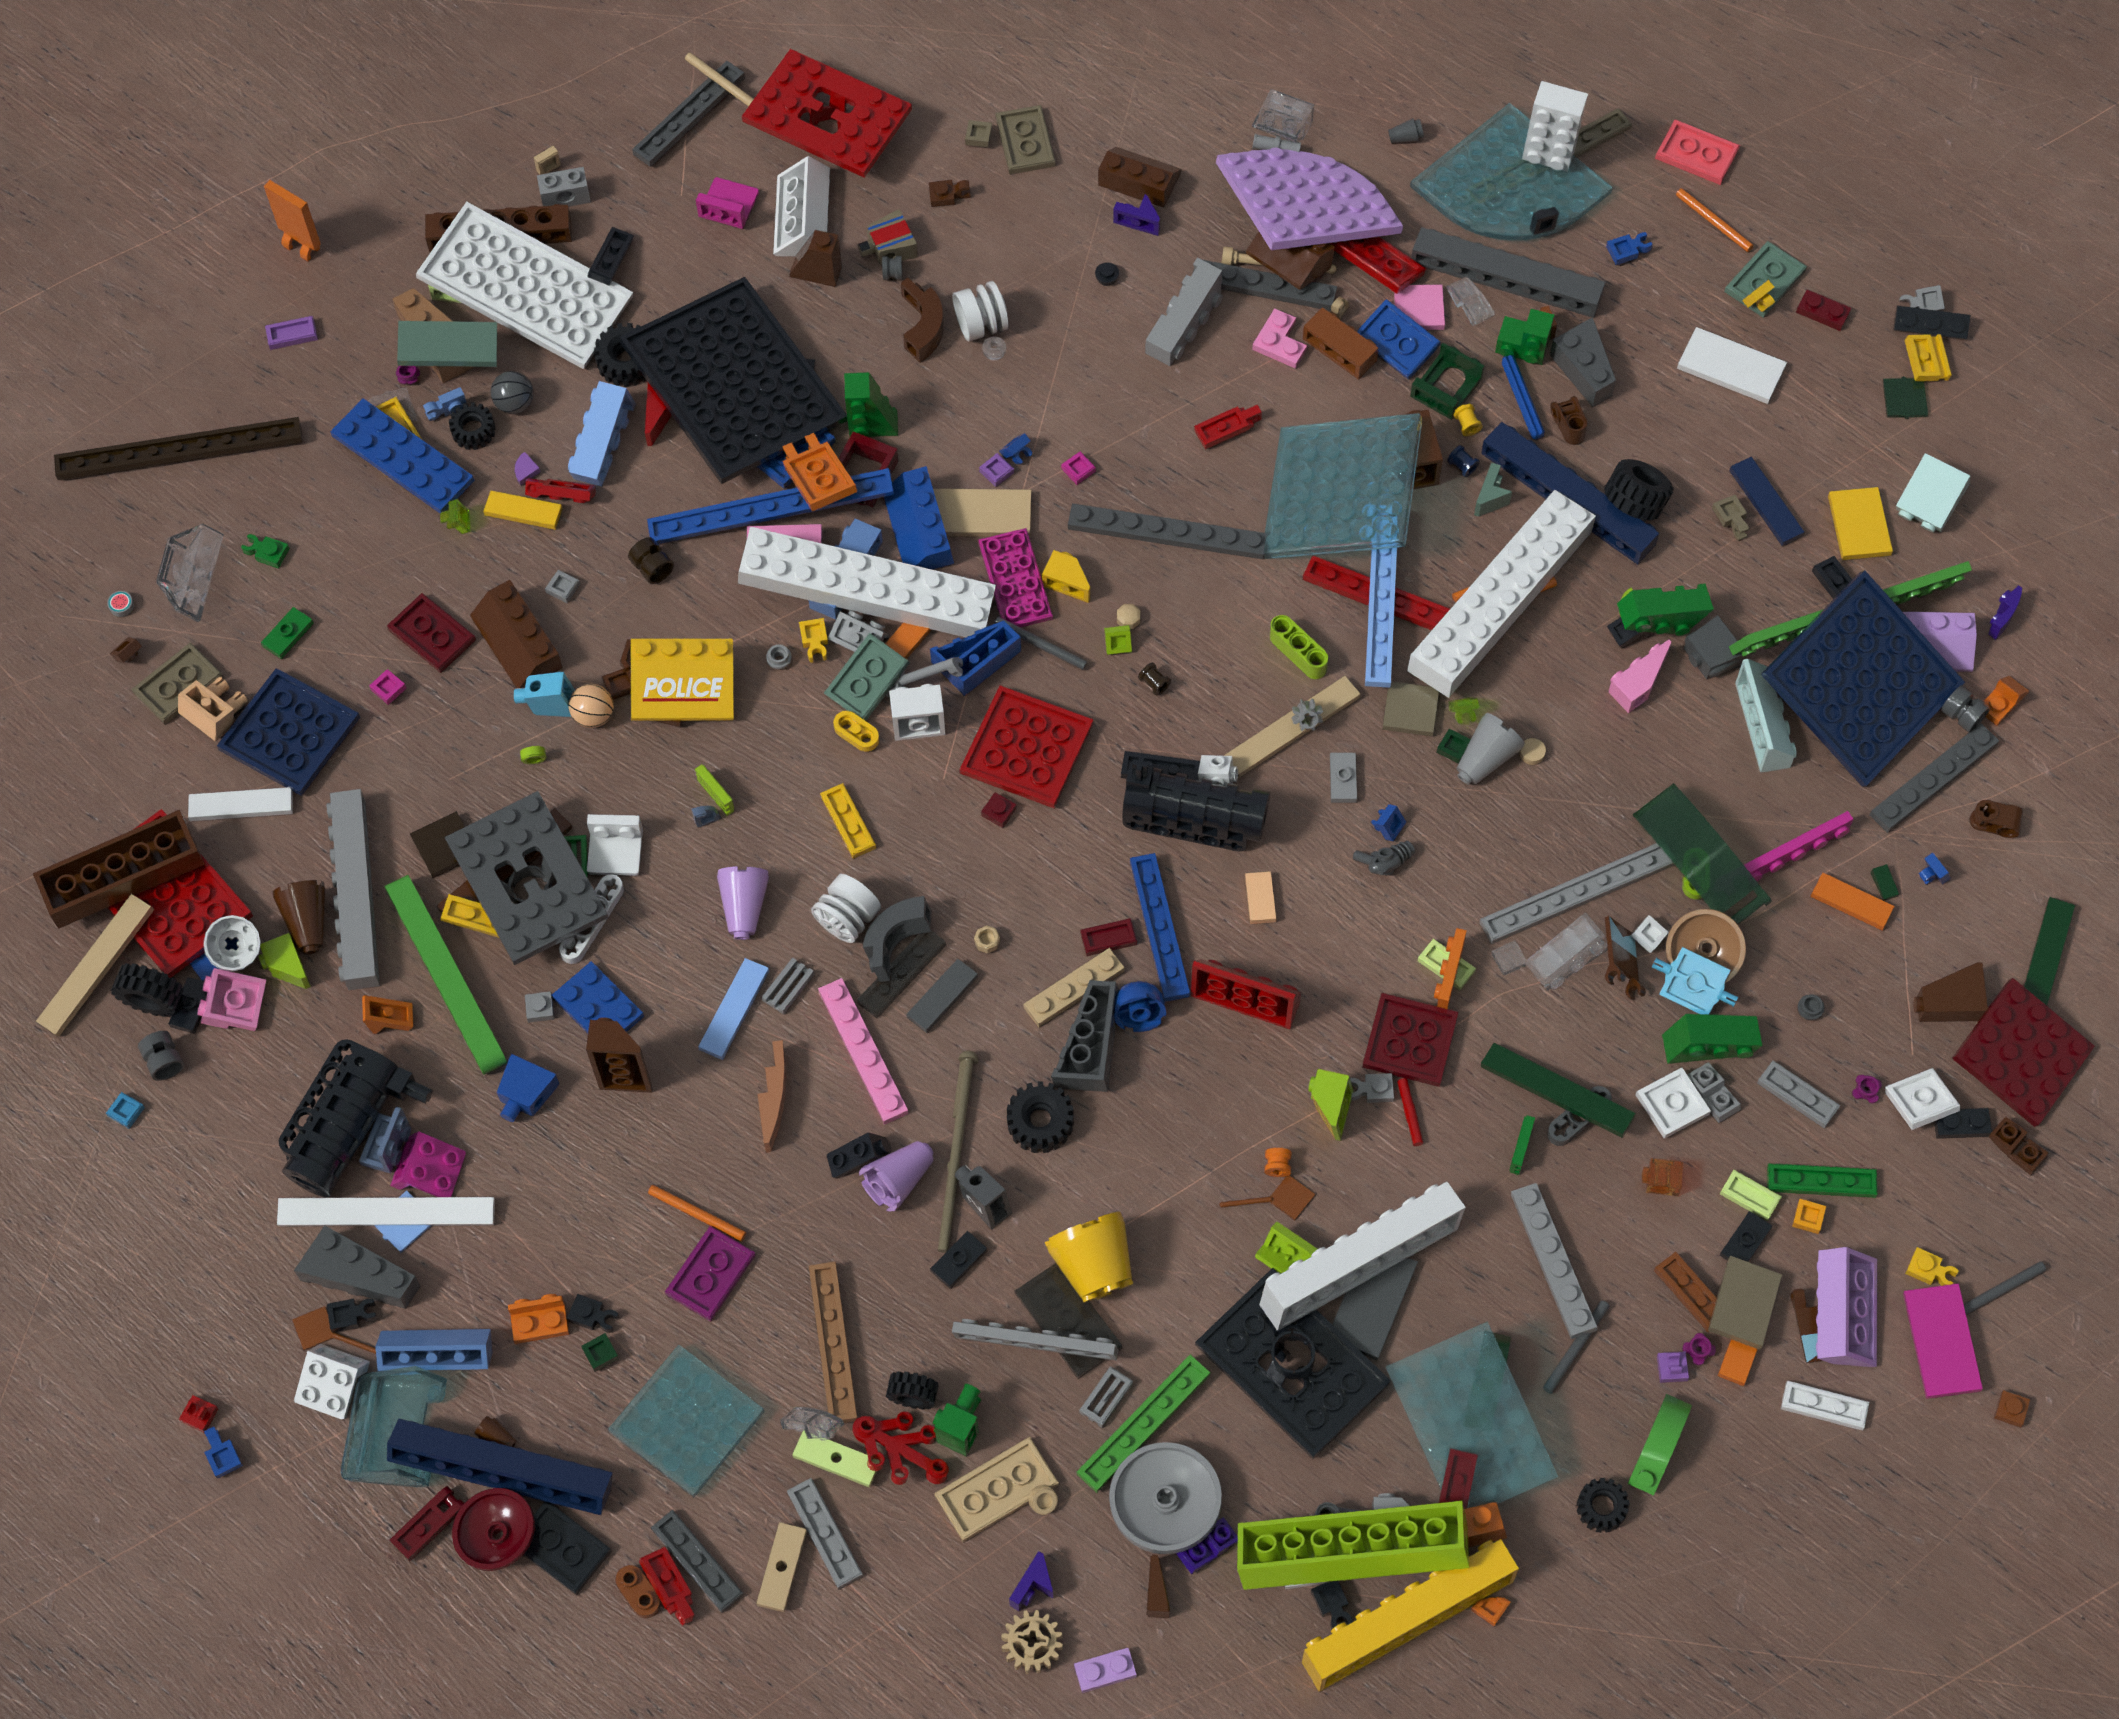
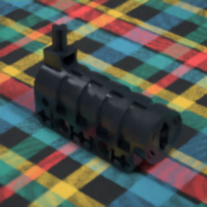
M1139 756L1138 760H1133L1130 763L1123 801L1122 823L1125 827L1136 831L1232 851H1244L1248 840L1261 841L1269 807L1270 791L1253 788V791L1250 792L1239 789V785L1228 783L1226 787L1213 784V780L1207 778L1197 781L1188 779L1187 774L1177 773L1176 776L1163 774V769L1149 766L1148 762H1144V757Z
M345 1039L339 1041L334 1046L278 1140L279 1146L287 1159V1163L282 1169L283 1174L292 1182L313 1194L326 1198L330 1197L389 1096L391 1095L402 1101L409 1096L426 1104L431 1099L433 1090L415 1082L411 1072L397 1067L394 1062L380 1053L352 1040ZM350 1048L352 1054L345 1055L343 1058L341 1051H347ZM335 1069L336 1071L334 1073L332 1080L328 1081L326 1079V1074L330 1070ZM315 1095H316V1096H320V1098L318 1099L317 1103H316V1101H315V1099H314V1096H315ZM309 1115L304 1126H300L298 1121L301 1116ZM293 1141L290 1148L288 1149L286 1142Z

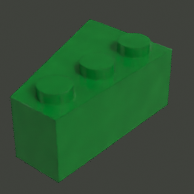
M869 372L844 373L849 437L853 431L867 437L898 436V411L895 407H891L889 398L883 396L880 386Z
M1706 583L1698 584L1696 589L1685 590L1684 586H1676V591L1663 592L1662 588L1630 591L1617 603L1625 630L1676 634V636L1688 634L1691 628L1714 610Z
M1685 1014L1662 1034L1667 1064L1734 1057L1748 1058L1753 1056V1053L1763 1046L1757 1016Z

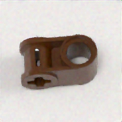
M1572 396L1570 400L1561 403L1552 402L1550 404L1551 414L1564 440L1572 445L1582 443L1585 439L1588 422L1577 397Z
M1982 800L1971 813L1969 822L1978 831L1997 834L2004 838H2016L2020 834L2023 810L2015 805Z

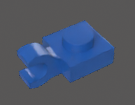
M215 1427L204 1431L212 1448L204 1453L217 1479L243 1466L230 1439L223 1442Z

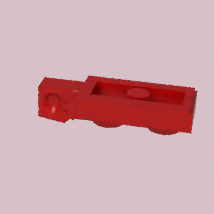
M1258 405L1246 410L1244 407L1239 408L1237 406L1195 425L1194 431L1206 450L1254 427V423L1262 420V411Z
M528 478L525 484V495L537 498L542 494L549 495V498L554 500L571 498L577 503H587L596 495V486L547 479L545 481Z
M666 1547L641 1557L639 1564L665 1610L667 1609L669 1614L675 1613L682 1626L692 1622L695 1615L689 1606L693 1603L691 1599L692 1593Z

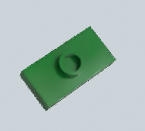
M292 607L262 640L261 645L282 659L314 622L310 617Z

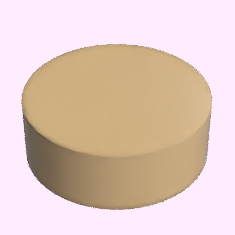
M1536 738L1526 739L1524 741L1525 745L1519 751L1520 758L1529 765L1539 764L1543 761L1546 753L1544 743Z
M1039 1485L1032 1489L1028 1501L1030 1507L1036 1513L1046 1515L1053 1512L1056 1508L1058 1496L1049 1486Z

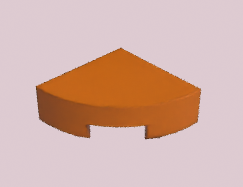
M1502 1597L1485 1598L1476 1602L1471 1611L1495 1626L1511 1601Z

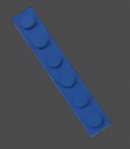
M1156 854L1130 858V865L1164 1002L1190 997V990Z

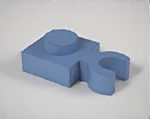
M461 387L438 396L439 401L428 402L423 407L428 420L433 421L441 414L447 417L452 412L456 413L455 408L459 406L460 409H463L462 404L467 402Z

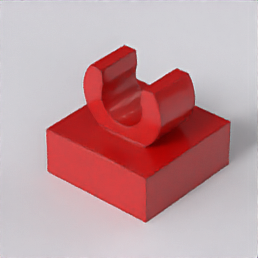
M192 1395L179 1420L204 1433L210 1426L219 1408Z

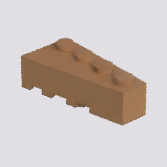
M414 288L392 299L396 313L401 321H452ZM432 366L442 383L473 368L469 366Z

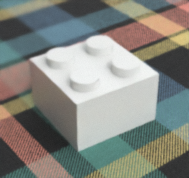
M925 684L916 688L899 687L889 691L895 741L945 735L940 685Z

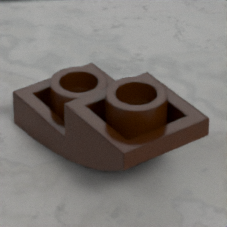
M2005 1116L1991 1132L1989 1138L2008 1158L2029 1175H2032L2048 1157L2049 1153L2027 1137L2028 1132Z

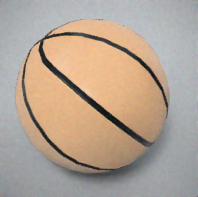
M592 683L575 689L568 704L571 717L576 723L585 728H597L604 725L611 718L614 709L611 694L604 687Z

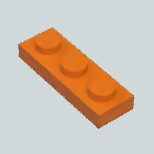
M1456 928L1454 937L1449 936L1446 951L1450 952L1449 959H1443L1440 975L1444 976L1442 984L1437 983L1434 998L1438 999L1437 1007L1448 1009L1467 930Z

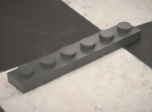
M726 61L716 70L736 86L745 79L744 72L729 61ZM706 79L632 149L633 155L651 167L726 97L729 92L712 79Z
M1203 260L1222 270V290L1318 309L1323 307L1328 311H1331V305L1335 301L1337 286L1311 282L1299 290L1277 274Z
M1981 723L1871 810L1869 816L1888 833L1995 748L1999 740Z

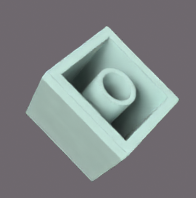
M1925 453L1896 505V510L1900 511L1898 515L1908 521L1915 519L1921 522V527L1934 533L1935 530L1941 532L1970 484V475Z

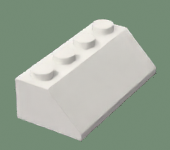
M810 156L805 157L777 175L773 252L775 256H796L815 230L827 232L830 167Z

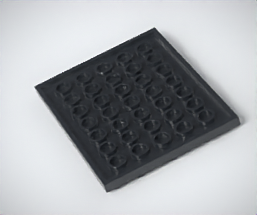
M746 277L620 336L621 345L721 484L785 453L782 447L784 445L792 443L795 448L807 442L805 436L814 433L817 437L847 422V414Z

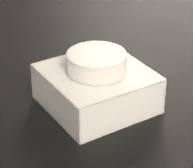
M1648 915L1632 933L1631 937L1651 953L1669 932Z

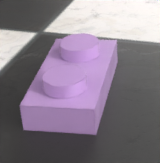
M1129 1648L1074 1663L1082 1693L1137 1677Z

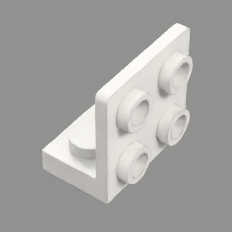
M588 814L587 826L590 833L588 874L639 875L643 834L640 816Z
M323 1344L313 1347L307 1351L294 1402L339 1419L346 1418L356 1380L368 1371L370 1361Z

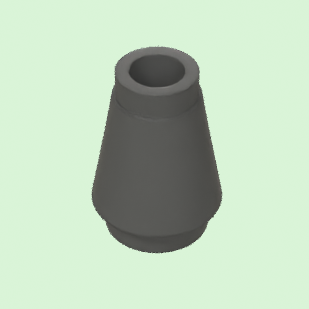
M1412 118L1392 129H1388L1391 143L1414 142L1424 138L1420 119L1414 120Z

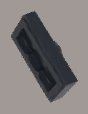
M187 977L179 1003L168 1023L171 1028L195 1034L202 1017L197 1015L201 1000H206L207 992L202 991L204 981Z
M1749 1211L1719 1256L1725 1260L1729 1256H1733L1749 1262L1771 1230L1772 1225Z
M967 1231L930 1268V1272L951 1289L987 1252V1247Z

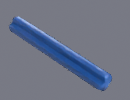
M1513 355L1505 356L1502 358V366L1530 435L1534 440L1543 438L1544 428L1516 359Z

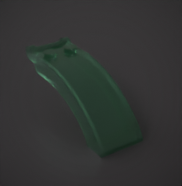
M1674 783L1633 814V817L1670 859L1709 909L1724 913L1753 890L1757 897L1731 916L1737 924H1740L1763 905L1767 906L1772 902L1771 898L1761 888L1726 842Z

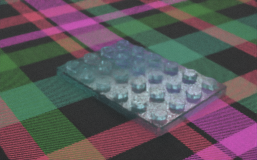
M1488 1321L1386 1366L1440 1489H1442L1450 1448L1478 1454L1467 1508L1497 1502L1498 1504L1558 1477Z

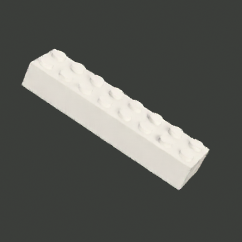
M1448 1182L1440 1186L1434 1184L1424 1192V1195L1418 1198L1414 1196L1407 1199L1402 1204V1207L1395 1211L1393 1209L1387 1210L1379 1217V1220L1373 1223L1369 1221L1362 1224L1357 1229V1232L1350 1236L1348 1234L1342 1235L1334 1242V1245L1327 1249L1325 1247L1317 1249L1309 1259L1305 1261L1300 1259L1294 1262L1289 1267V1270L1280 1274L1277 1272L1266 1279L1259 1305L1276 1330L1279 1331L1455 1232L1459 1227L1466 1207Z

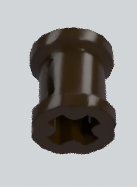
M1151 662L1141 670L1138 678L1141 682L1145 681L1153 689L1152 693L1159 696L1170 686L1171 679L1161 674L1156 669V664Z

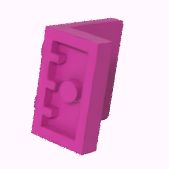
M715 177L707 195L699 193L696 198L698 217L743 229L758 197L759 190Z
M418 1131L410 1135L408 1141L405 1142L400 1162L397 1165L390 1186L401 1190L410 1185L436 1197H451L466 1152Z

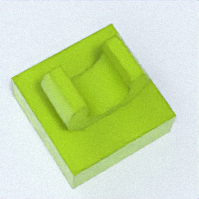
M1129 625L1104 628L1107 655L1132 652Z

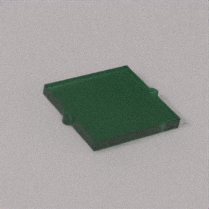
M1904 376L1901 378L1883 379L1887 418L1905 417V419H1909L1910 417L1928 416L1924 381H1915L1914 378H1906Z

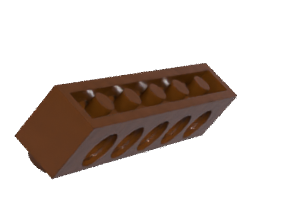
M555 204L552 206H530L524 208L483 209V211L544 244L572 242L571 215L568 205ZM460 211L425 214V239L429 252L433 250Z

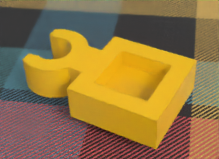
M824 618L799 622L803 648H809L807 651L809 662H814L813 655L815 653H821L823 661L827 660V651L823 646L828 644Z
M1917 1247L1905 1274L1929 1285L1936 1279L1941 1286L1953 1284V1282L1946 1279L1945 1275L1950 1274L1956 1277L1959 1270L1953 1266H1940L1943 1258Z

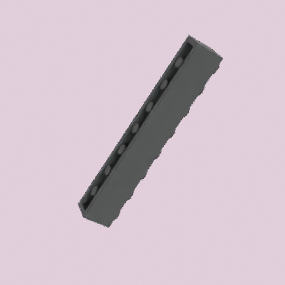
M1421 227L1412 249L1411 259L1425 268L1588 317H1595L1604 291L1605 281H1601L1598 278L1584 276L1572 270L1557 268L1548 263L1537 262L1525 256L1510 254L1501 249L1497 250L1484 246L1481 243H1473L1463 240L1458 236L1440 233L1434 229Z

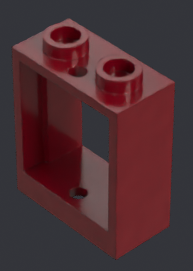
M854 431L838 458L844 468H846L853 453L882 464L879 470L889 468L891 474L899 462L897 448ZM878 498L856 503L862 506L874 507Z

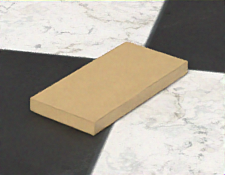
M933 489L947 536L991 537L1027 528L1030 537L1031 490Z
M1028 1437L937 1491L934 1495L964 1543L1029 1504V1494L1036 1486L1047 1485L1054 1489L1059 1486V1482L1032 1439Z

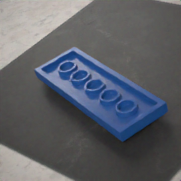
M364 398L330 431L333 438L441 515L475 481L473 475Z

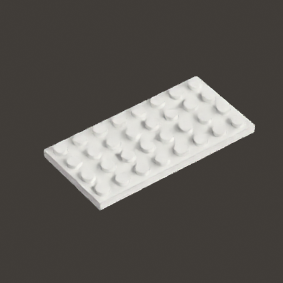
M468 202L464 204L416 273L417 279L582 369H585L594 355L596 339L601 340L600 334L602 331L606 334L608 333L607 328L614 326L633 298L632 291L614 281L608 286L588 278L587 275L590 268Z

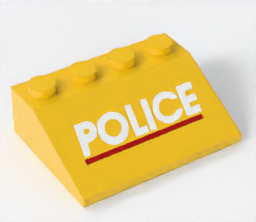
M631 639V721L734 720L733 639Z

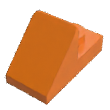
M2010 676L2000 679L1993 692L1984 700L1991 707L1986 718L1998 726L2028 694L2029 690Z
M367 995L362 997L363 1022L373 1034H377L384 1027L405 1031L413 1028L412 1003Z

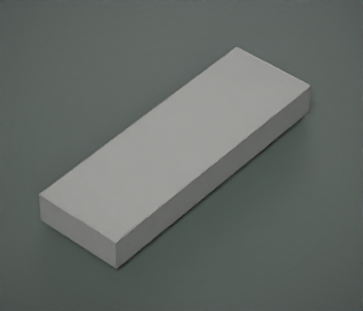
M1775 1061L1770 1063L1757 1081V1084L1823 1128L1827 1126L1840 1107L1838 1103Z

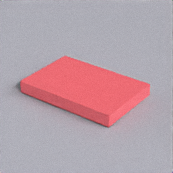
M1675 119L1659 147L1655 159L1721 185L1739 151L1740 145Z

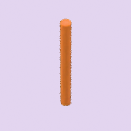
M1680 188L1677 191L1676 196L1746 252L1753 248L1754 245L1684 189Z
M651 1185L649 1188V1195L741 1242L744 1240L746 1231L655 1185Z

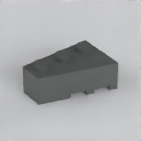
M1593 317L1553 339L1550 352L1551 358L1592 407L1613 396L1616 379Z

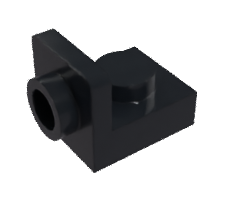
M1621 617L1607 626L1621 648H1624L1642 635L1646 638L1651 635L1649 632L1625 630Z

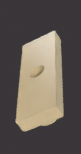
M779 1522L756 1603L757 1606L785 1612L807 1533L805 1528ZM780 1565L787 1566L786 1570L782 1572L777 1569Z

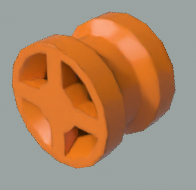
M1285 1148L1267 1149L1265 1151L1267 1164L1265 1165L1264 1173L1272 1177L1289 1176L1291 1174L1289 1160H1291L1292 1152Z

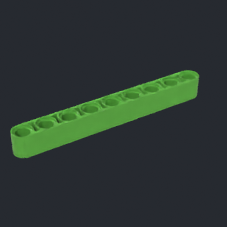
M409 875L385 885L384 887L483 1075L507 1064V1060Z

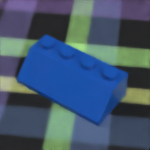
M927 466L903 472L892 482L894 495L884 497L902 563L931 570L954 564Z

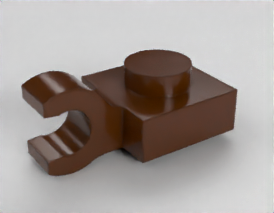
M952 180L929 182L931 207L955 205L956 198L965 199L971 197L969 180L959 181L955 185H953Z

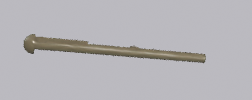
M971 1050L962 1052L958 1058L960 1066L953 1111L955 1125L950 1162L947 1164L948 1177L938 1251L946 1253L949 1250L958 1182L955 1173L960 1167L973 1064L979 1062L977 1054Z

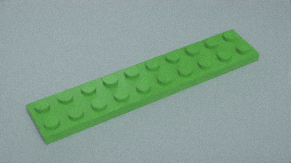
M1969 561L1883 589V591L1896 605H1900L1910 601V598L1916 596L1921 598L1933 593L1932 591L1939 589L1942 591L1954 586L1955 583L1963 581L1965 579L1964 575L1972 571ZM1823 610L1748 634L1729 646L1732 655L1742 653V656L1745 657L1756 653L1758 649L1763 647L1769 649L1779 645V642L1787 640V642L1793 641Z

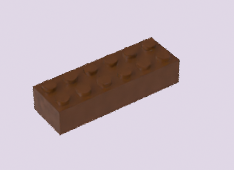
M177 810L33 873V876L50 917L58 929L124 901L131 894L135 896L205 865L187 822L181 811Z

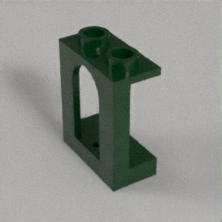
M1442 343L1438 357L1421 379L1417 377L1412 383L1410 397L1452 420L1455 410L1465 403L1482 380L1484 365L1477 359L1470 358L1461 353L1457 348ZM1450 368L1459 369L1465 375L1464 383L1453 397L1433 386L1442 373Z

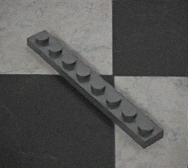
M1073 503L1068 520V530L1256 559L1264 558L1268 534Z

